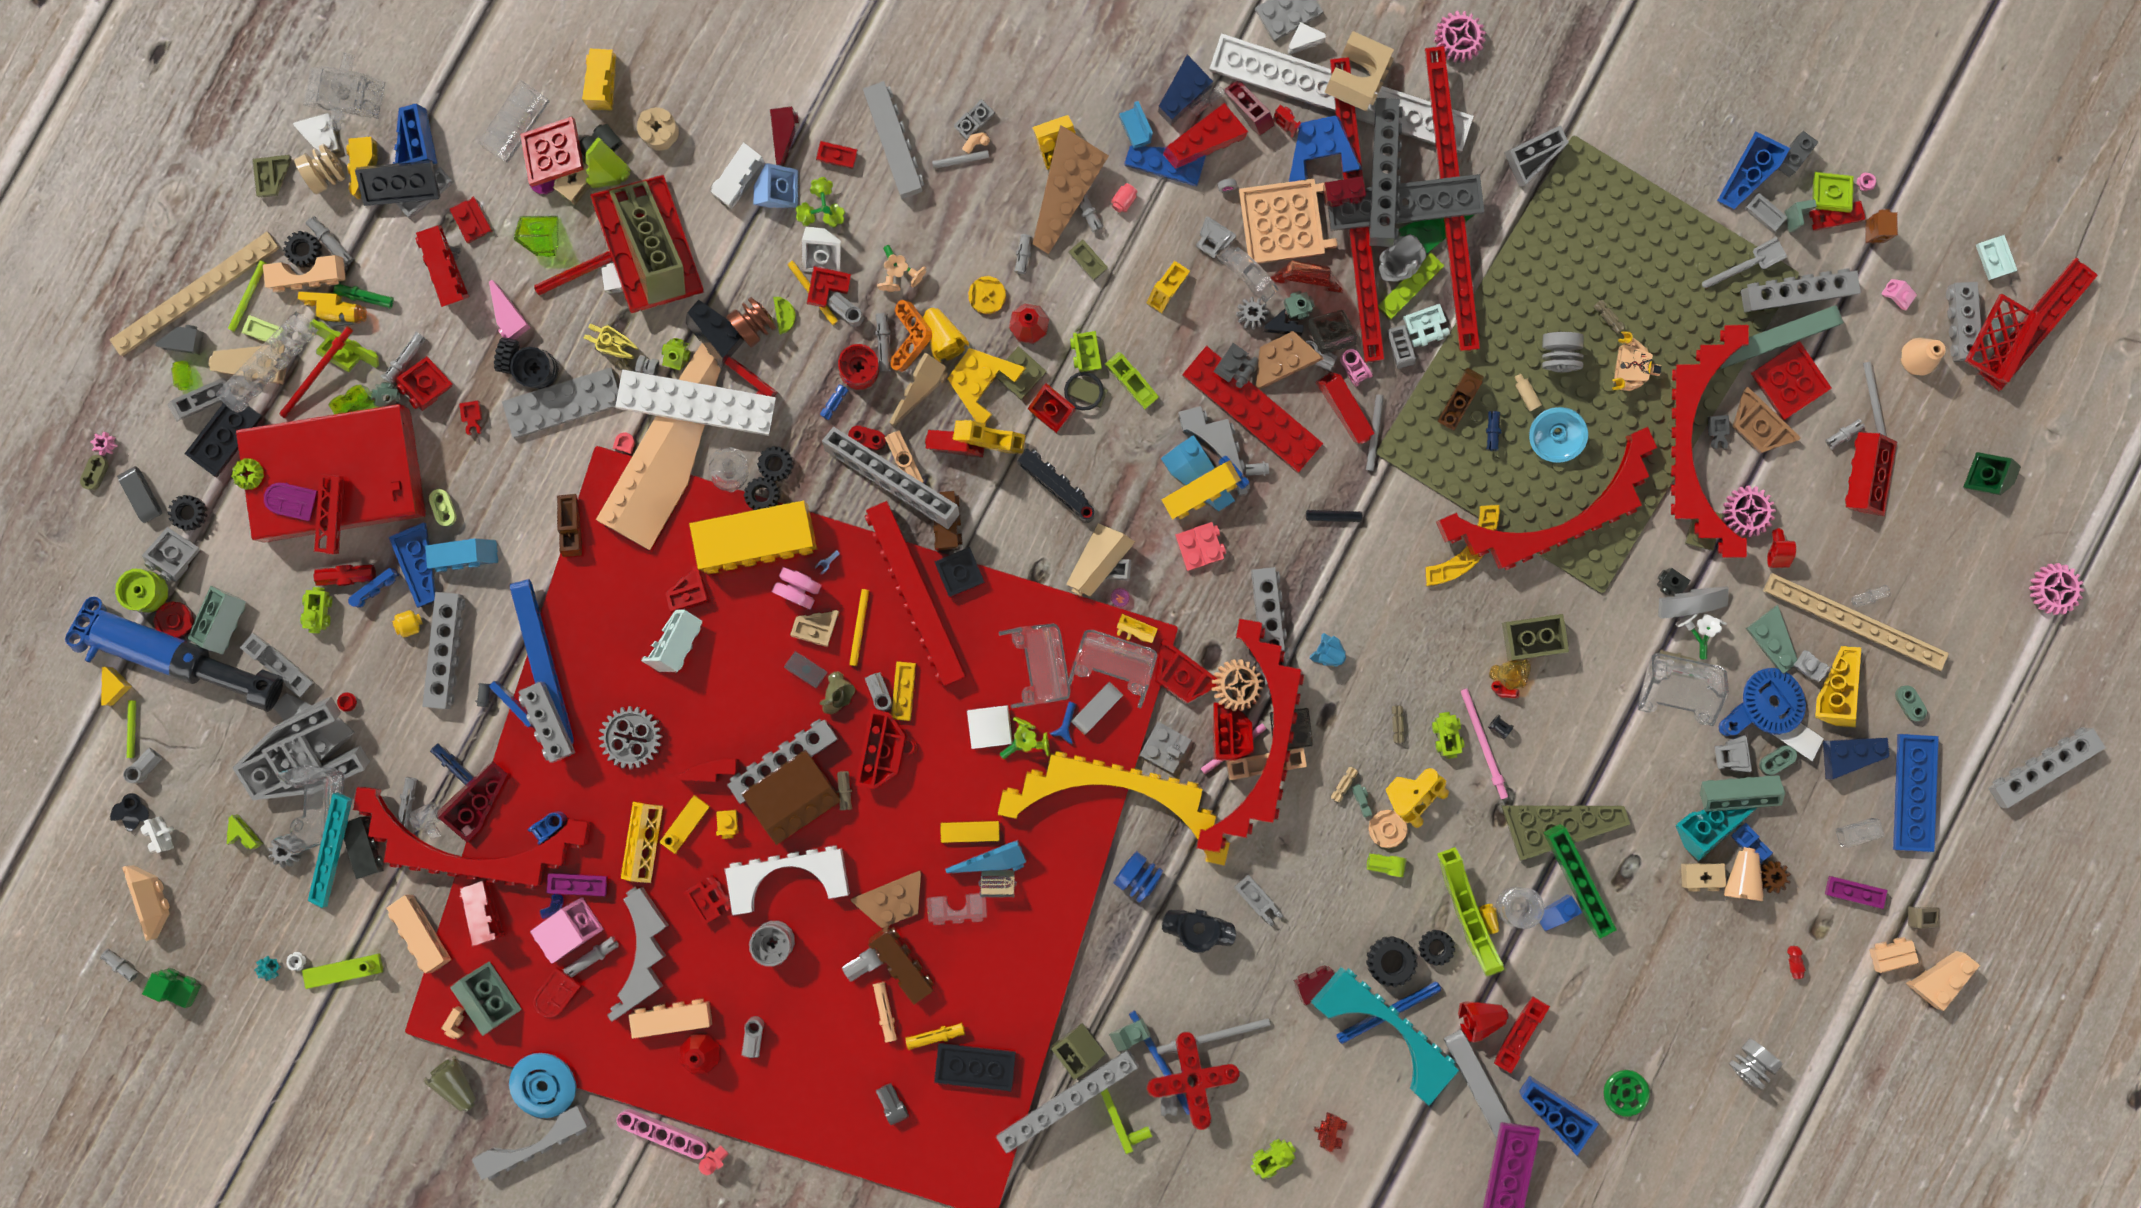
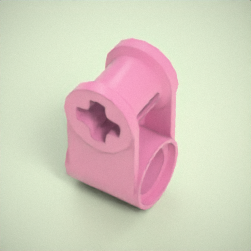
M1348 349L1341 355L1340 362L1355 387L1359 386V383L1363 380L1373 377L1370 369L1356 350ZM1346 354L1354 356V363L1346 361Z

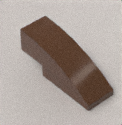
M576 494L557 496V531L559 532V551L563 557L582 555L580 515Z

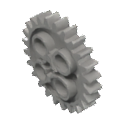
M628 706L627 712L624 707H621L620 714L614 710L615 717L608 715L609 723L602 722L606 728L599 730L604 733V736L598 738L604 740V743L600 745V747H606L603 755L610 754L608 761L615 759L614 765H618L621 762V768H625L628 764L629 769H633L634 763L637 768H640L641 761L647 765V758L653 760L654 756L652 753H659L655 747L662 746L660 742H657V739L663 738V736L657 735V732L662 730L655 727L658 721H651L654 715L646 716L647 710H643L640 713V707H636L634 712L632 706ZM623 720L628 724V728L625 731H622L619 727L620 722ZM641 725H644L647 729L646 734L643 736L638 733V728ZM618 732L625 735H631L632 733L633 737L646 739L647 743L637 740L630 741L628 738L615 736L614 733ZM618 739L623 742L621 750L615 748V742ZM636 744H640L642 747V751L638 755L633 751Z

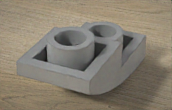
M981 99L969 112H966L958 120L954 127L966 139H969L972 134H975L995 115V112Z

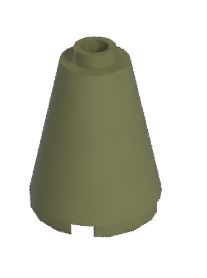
M453 1056V1061L445 1060L430 1072L432 1076L429 1079L425 1077L423 1082L456 1109L466 1112L475 1105L474 1101L476 1098L456 1056Z

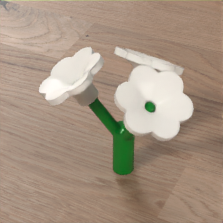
M1697 614L1687 615L1675 625L1678 627L1685 625L1688 630L1692 631L1699 642V658L1707 659V642L1709 637H1714L1716 633L1721 632L1722 628L1719 624L1727 625V623L1704 614L1703 619L1697 621L1698 631L1704 635V638L1701 639L1692 622Z

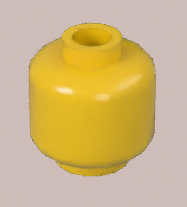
M412 610L396 614L394 621H392L396 634L404 638L419 633V625L423 624L420 615H415Z

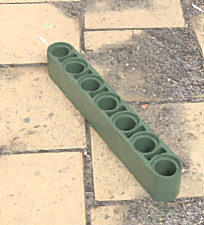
M1837 305L1749 337L1748 346H1742L1720 366V369L1843 324L1844 322Z

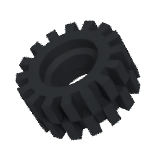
M298 231V233H292V237H287L289 241L284 242L286 247H283V251L286 252L284 254L285 257L296 266L302 268L304 266L307 268L311 267L310 264H315L319 254L322 255V251H320L322 246L319 244V240L308 232ZM300 243H307L309 245V252L305 256H298L296 248Z
M503 337L499 340L495 350L496 355H494L495 371L512 374L510 368L511 360L520 348L517 340Z
M768 447L758 457L757 466L759 467V472L763 477L773 482L787 479V476L792 473L793 459L781 447ZM779 457L782 460L783 465L779 471H771L769 469L768 462L771 458Z
M758 477V479L754 478L752 482H748L747 488L745 487L744 497L751 509L759 510L778 505L780 491L772 480L766 477ZM759 488H766L769 491L767 501L758 502L756 500L755 492Z
M190 495L176 497L177 500L173 499L171 501L173 505L168 507L171 509V511H168V515H171L169 520L173 522L174 526L190 531L196 530V527L200 528L201 523H205L204 517L208 515L205 514L207 507H204L205 503L200 501L201 499ZM190 505L194 509V516L189 520H185L181 516V511L185 506Z
M1441 930L1426 932L1427 934L1423 935L1421 941H1419L1420 946L1418 949L1421 957L1434 966L1445 965L1444 963L1450 962L1455 952V943L1452 941L1451 936ZM1435 940L1441 941L1444 945V950L1440 955H1433L1430 952V944Z

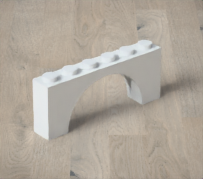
M837 845L825 847L826 851L818 852V849L807 850V854L800 856L799 852L787 854L788 858L780 859L779 855L768 857V861L761 862L760 859L749 860L748 865H742L741 862L731 863L730 868H726L725 872L732 915L753 912L755 893L761 881L773 870L786 866L804 868L816 875L823 883L828 898L849 895L842 848L837 849Z

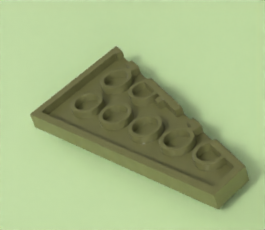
M1501 805L1520 861L1552 851L1543 832L1558 824L1566 827L1573 843L1630 825L1624 806Z

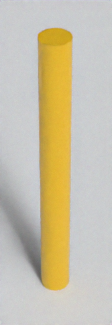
M794 261L789 262L787 266L809 293L810 282ZM827 305L825 308L819 307L832 325L838 322Z
M865 589L861 591L849 664L857 666L869 596V590Z

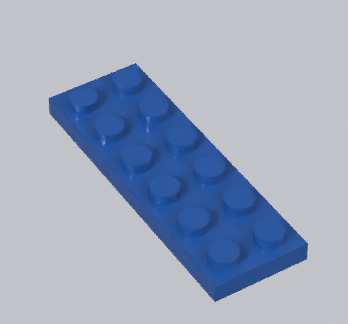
M1897 734L1893 850L1934 852L1939 736Z

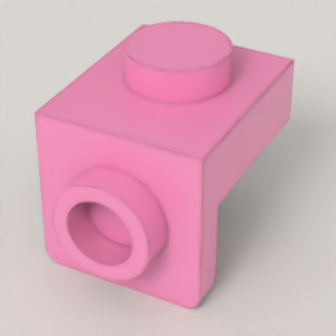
M1891 279L1882 292L1884 297L1892 298L1900 309L1907 310L1917 296L1906 281Z

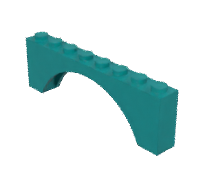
M1340 967L1311 1003L1329 1019L1345 1013H1366L1391 1023L1403 1036L1411 1054L1413 1074L1410 1089L1427 1105H1430L1459 1071L1454 1066L1456 1062L1448 1055L1446 1057L1441 1055L1440 1053L1443 1050L1435 1043L1430 1045L1426 1041L1428 1037L1420 1030L1416 1033L1412 1029L1414 1025L1406 1018L1404 1020L1398 1017L1400 1013L1393 1006L1388 1008L1384 1005L1386 1000L1378 993L1374 996L1370 992L1371 987L1364 981L1359 983L1355 979L1357 975L1349 968L1344 970Z

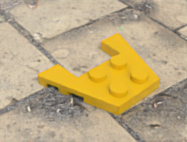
M969 348L947 379L974 420L986 424L992 413L978 403L980 397L999 371L1014 382H1017L1026 368Z

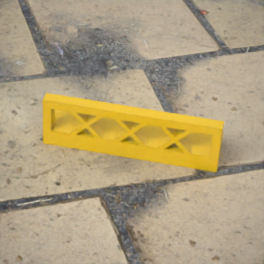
M633 802L621 879L651 883L663 806ZM649 809H656L655 817L650 821L648 818ZM650 828L652 836L647 840L645 831ZM647 847L649 855L644 859L642 857V850ZM644 866L646 875L645 878L638 877L639 869Z

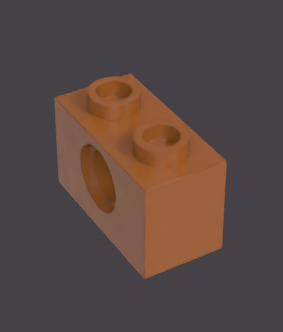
M1882 209L1865 220V243H1886L1898 235V212Z

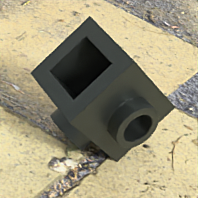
M1669 568L1659 574L1657 586L1660 587L1662 593L1668 596L1671 594L1675 597V594L1684 592L1691 580L1675 569Z

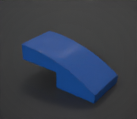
M1747 823L1731 835L1742 850L1743 847L1755 849V853H1759L1760 865L1773 855V852L1759 839V836Z

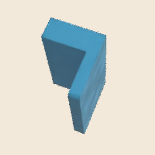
M1136 101L1134 102L1133 109L1119 113V118L1133 149L1151 143L1153 135L1140 103Z

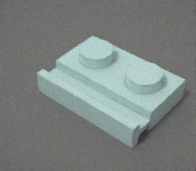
M2005 235L1976 245L1988 281L2017 271Z

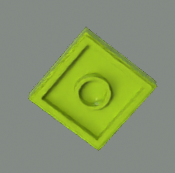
M1815 172L1813 175L1812 200L1815 199L1817 207L1814 209L1851 212L1853 207L1854 176Z

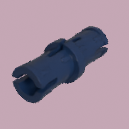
M1498 411L1488 412V428H1486L1487 451H1494V449L1499 451L1501 412Z

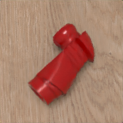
M1790 946L1787 949V953L1790 955V959H1788L1790 973H1792L1793 978L1802 979L1806 971L1801 957L1803 952L1799 946Z

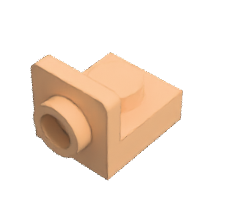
M459 1006L453 1008L441 1028L446 1031L445 1034L453 1039L460 1038L464 1034L463 1031L455 1027V1025L458 1027L464 1018L462 1015L464 1009Z

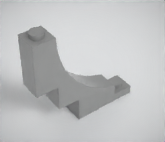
M634 887L626 893L627 897L623 899L629 908L635 925L637 949L631 974L618 994L623 1005L619 1002L610 1008L612 1012L608 1014V1017L611 1021L620 1017L663 986L650 966L666 956L653 936L669 926V924L643 887L639 889Z

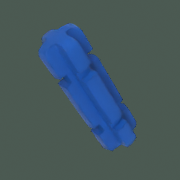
M839 384L835 389L836 393L832 394L825 405L826 408L822 409L820 415L823 418L829 420L832 417V412H835L843 400L842 396H845L848 392V389L843 385Z
M1223 456L1218 463L1222 465L1230 459L1228 456ZM1232 463L1241 479L1237 485L1240 489H1244L1249 485V481L1246 477L1242 476L1241 471Z

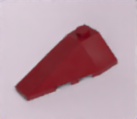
M492 761L449 799L437 812L438 819L467 843L481 829L507 773Z

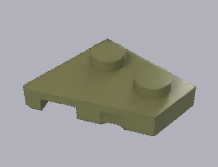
M290 155L253 159L256 196L258 198L278 196L292 160Z

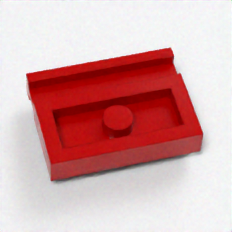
M1280 105L1275 110L1273 121L1285 132H1291V137L1293 138L1298 133L1301 122L1297 123L1294 121L1295 117L1291 109Z
M474 196L449 209L468 244L484 236L486 233L492 232Z

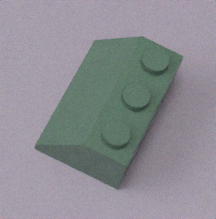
M210 586L187 639L204 649L223 655L230 644L232 633L237 628V621L245 610L246 601Z
M490 962L479 967L450 987L482 1036L522 1010Z

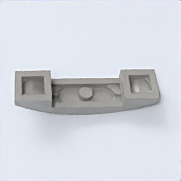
M254 633L240 647L254 660H258L272 673L282 676L284 683H286L285 685L299 697H302L314 683L287 657Z

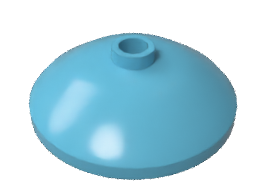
M1563 407L1551 408L1539 414L1533 421L1529 432L1530 444L1534 452L1541 458L1550 462H1566L1578 456L1585 448L1588 441V428L1584 419L1577 412ZM1556 428L1562 429L1560 432L1554 431Z

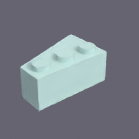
M675 610L662 629L665 633L658 642L654 641L651 645L654 649L648 658L644 656L641 661L659 672H678L684 664L683 660L686 654L692 648L695 636L700 632V626L703 621L686 610Z

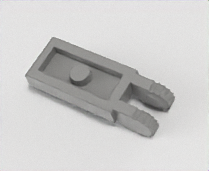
M1249 875L1234 886L1247 903L1270 926L1274 925L1273 920L1265 914L1269 908L1274 911L1277 917H1283L1281 912L1274 906V902Z

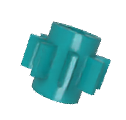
M266 956L256 962L258 967L254 971L258 975V979L262 978L268 982L279 975L276 971L281 966H279L277 959H270L269 956Z

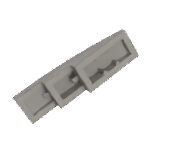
M1729 588L1692 589L1690 593L1675 594V597L1659 598L1658 616L1661 619L1681 617L1725 607L1728 605Z

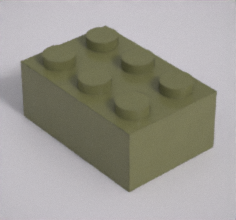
M1563 614L1502 623L1507 661L1569 652Z

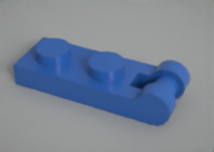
M388 568L350 596L348 599L349 605L358 608L363 607L366 599L377 596L381 592L380 589L385 585L386 587L392 585L396 581L395 578L399 576L398 572L393 568Z

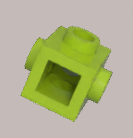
M673 338L664 344L661 352L664 355L662 366L681 370L690 358L689 343H685L684 340L679 338Z

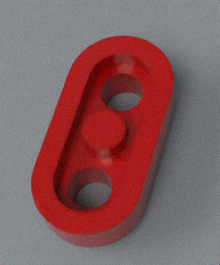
M854 426L849 430V437L869 449L881 450L886 444L885 435L881 431L863 426ZM860 432L861 437L855 438L854 434ZM874 437L880 438L878 443L873 442Z

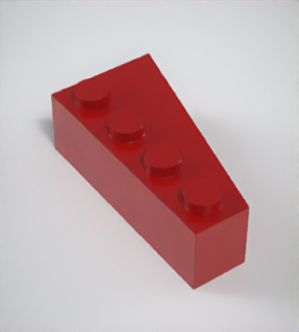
M1223 103L1170 143L1163 155L1176 169L1204 155L1207 156L1216 150L1244 140L1248 130L1228 106Z

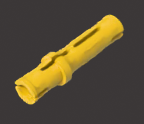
M962 1023L949 1027L942 1026L941 1029L906 1037L908 1050L943 1040L947 1042L951 1038L964 1036V1026Z

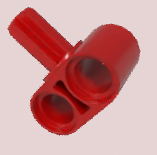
M1780 528L1772 530L1773 543L1767 554L1768 567L1789 568L1796 556L1795 541H1785L1784 531Z

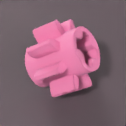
M103 432L102 436L95 434L94 440L90 441L94 446L92 451L99 452L101 456H105L106 452L113 454L112 450L117 447L114 442L116 437L109 436L107 432Z

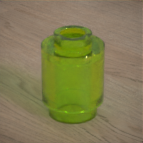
M187 361L172 363L173 386L178 388V390L190 389V386L194 384L189 363Z

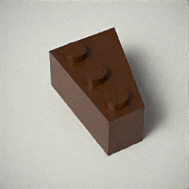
M955 491L938 492L960 507L959 495H955ZM960 514L949 529L934 521V546L936 551L960 550L959 545H963L962 533L958 534V526H961Z

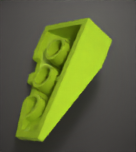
M597 137L586 152V164L589 166L586 170V173L589 175L586 178V182L590 187L600 188L620 185L622 181L625 182L628 179L631 169L600 138Z

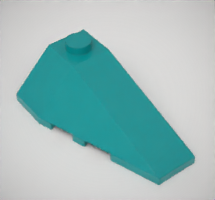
M1757 807L1707 812L1703 809L1698 812L1689 813L1675 827L1684 848L1700 861L1752 814Z

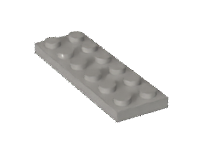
M610 367L502 401L512 437L515 439L614 408L619 388L613 368Z

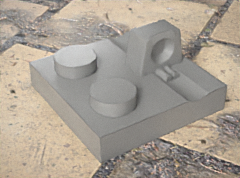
M1157 721L1140 756L1174 773L1191 739Z

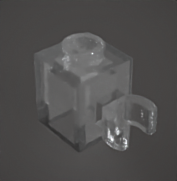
M429 803L409 813L411 817L409 821L417 831L426 828L430 839L441 836L440 831L435 825L441 821L438 819L437 812L439 810L436 803Z

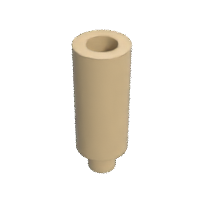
M1522 374L1515 376L1517 381L1515 386L1528 410L1532 411L1540 407L1542 404L1528 378L1524 379Z

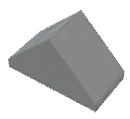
M1121 559L1105 579L1129 581L1131 560Z

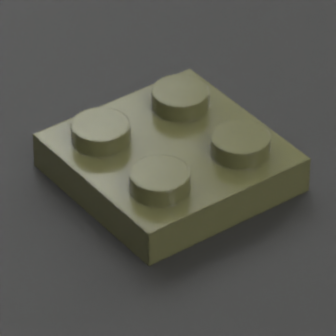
M1018 346L1006 360L1024 366L1026 368L1017 382L1011 380L1001 371H999L996 378L1022 400L1047 371Z

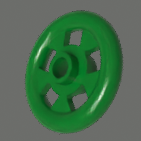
M1621 1070L1608 1078L1604 1086L1603 1095L1606 1105L1612 1112L1619 1116L1630 1117L1639 1114L1646 1108L1650 1098V1089L1647 1081L1639 1073L1632 1070ZM1622 1078H1630V1084H1622ZM1613 1085L1618 1086L1617 1094L1611 1093ZM1640 1085L1642 1092L1637 1094L1634 1086ZM1624 1090H1629L1628 1096L1623 1095ZM1636 1098L1639 1103L1632 1108L1629 1103ZM1617 1099L1624 1103L1622 1108L1615 1104Z

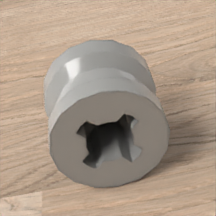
M1172 1096L1171 1098L1161 1097V1116H1166V1114L1177 1116V1096Z

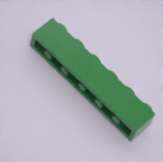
M1558 824L1543 832L1593 934L1601 939L1615 932L1617 929L1566 827Z

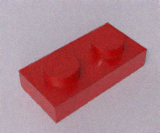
M820 141L816 160L854 169L858 150Z

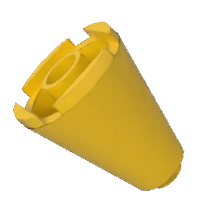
M929 308L925 311L923 319L932 330V338L929 343L934 359L942 362L941 359L946 358L949 361L965 351L964 346L969 345L967 338L939 308Z

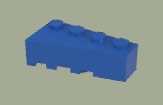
M1529 1075L1519 1090L1521 1097L1578 1156L1599 1125L1596 1118Z

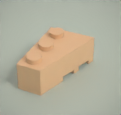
M1955 951L1936 963L1934 967L1927 971L1925 970L1921 975L1905 984L1934 1008L1944 1011L1980 965L1967 954Z

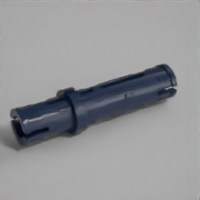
M439 743L430 750L442 762L441 765L447 767L463 784L466 785L474 778L454 759L455 756L453 754L450 755ZM442 755H444L453 764V766Z

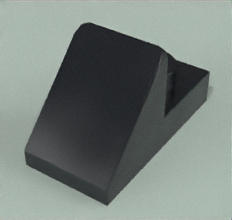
M1285 308L1264 326L1263 332L1288 334L1294 331L1301 336L1303 325H1299L1297 321L1285 323Z

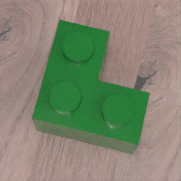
M168 968L151 973L142 995L157 1002L167 1000L182 1008L192 1006L201 984L196 983L197 980L190 976L183 977L179 975V971Z

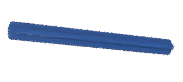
M1434 982L1391 1006L1401 1013L1441 992V987L1438 982ZM1372 1015L1336 1035L1337 1039L1343 1044L1386 1020Z

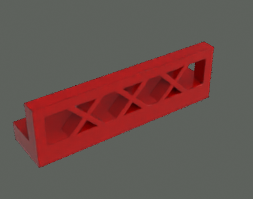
M320 474L314 552L339 554L345 476ZM325 479H331L330 492L324 487ZM327 497L330 498L329 511L323 506V501ZM326 516H328L327 531L322 526V520ZM326 535V548H320V540Z

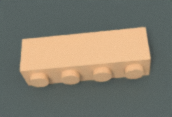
M404 895L387 907L390 920L397 925L399 935L407 942L408 950L417 959V965L421 971L433 973L452 960L414 895Z
M703 999L692 1000V1004L684 1005V1002H677L672 1004L673 1007L665 1008V1005L653 1006L654 1010L647 1011L645 1007L634 1009V1013L629 1015L632 1038L710 1027L712 1025L709 1001L704 1002Z

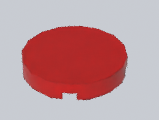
M171 601L164 603L157 609L156 616L154 617L156 630L179 639L184 638L190 633L194 624V616L187 605Z

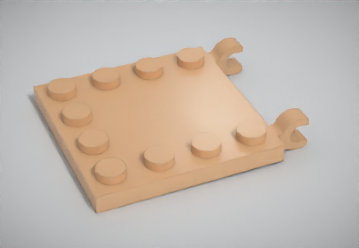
M1315 179L1239 189L1249 265L1319 256L1325 254L1324 249L1336 248V238L1323 240L1317 193H1324V183L1315 184Z

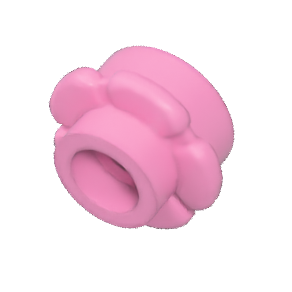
M1862 173L1858 177L1857 185L1860 186L1859 188L1862 191L1872 190L1875 187L1876 178L1873 174Z

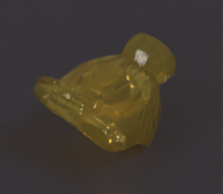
M1527 659L1523 661L1514 660L1507 661L1501 666L1493 665L1490 669L1489 677L1492 680H1499L1509 690L1519 687L1524 688L1531 670L1530 661Z

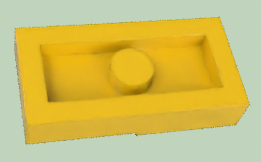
M1122 614L1117 625V635L1120 636L1122 631H1126L1128 633V640L1133 634L1141 641L1152 643L1158 628Z

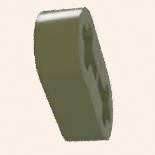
M93 455L89 458L80 478V484L83 488L88 490L99 488L108 469L109 463L107 458L100 455ZM95 461L102 463L101 467L97 466ZM88 478H89V479L92 478V480L94 481V483H93V484H89V482H87V479H88Z

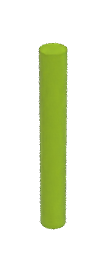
M128 700L126 758H135V700Z

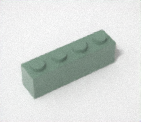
M1767 775L1764 777L1703 781L1699 794L1704 810L1707 812L1781 806L1785 791L1779 775Z

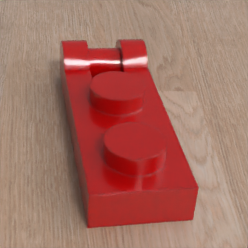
M1861 201L1853 202L1851 212L1823 209L1809 212V217L1813 221V231L1865 220ZM1820 216L1824 217V222H1821Z

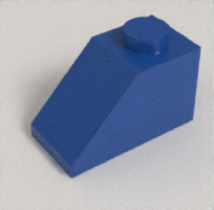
M1567 894L1537 912L1535 916L1544 931L1568 922L1581 914L1582 911L1573 896Z

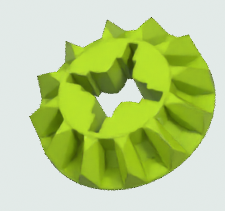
M244 458L241 461H237L235 467L232 468L233 473L231 477L234 480V484L242 489L256 488L263 479L262 466L256 460ZM246 468L247 471L254 472L251 475H248V479L240 475L242 473H245Z

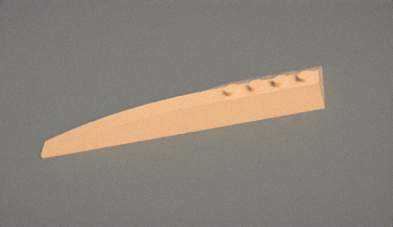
M701 343L678 380L716 387L721 368L714 357L709 354L703 343ZM656 416L596 520L651 550L689 484L690 474L695 463V456L699 449L705 424Z

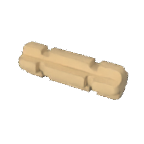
M1353 767L1347 769L1346 776H1343L1336 787L1337 790L1331 795L1333 800L1341 802L1344 797L1342 795L1347 792L1353 782L1352 779L1358 774L1356 769Z

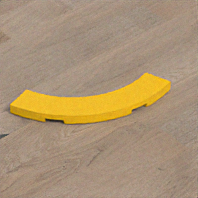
M1499 505L1479 506L1477 526L1497 530ZM1466 545L1452 559L1438 565L1425 567L1426 586L1442 584L1465 574L1483 556L1478 557L1477 554L1472 556Z

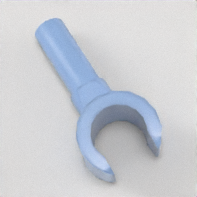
M836 550L826 560L819 561L815 569L822 565L824 570L820 574L825 573L829 569L831 561L840 553Z

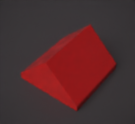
M1047 383L1043 385L1027 408L1056 433L1075 412V406Z

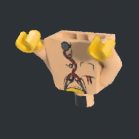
M1622 331L1624 339H1619L1618 342L1625 344L1621 345L1618 350L1614 379H1612L1613 383H1616V387H1612V390L1632 391L1642 387L1643 383L1649 380V375L1660 376L1661 365L1652 364L1653 355L1648 352V349L1633 338L1631 332Z

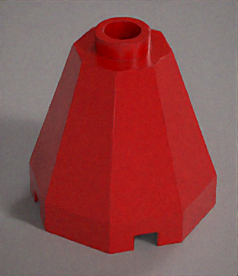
M1025 303L1012 312L1009 329L1018 342L1035 344L1047 335L1049 318L1041 306Z
M1466 1001L1459 1005L1458 1016L1459 1019L1463 1017L1464 1024H1460L1461 1030L1469 1042L1482 1041L1506 1025L1509 1018L1507 1009L1499 1004Z
M708 1033L692 1034L680 1046V1063L691 1074H708L720 1061V1044Z

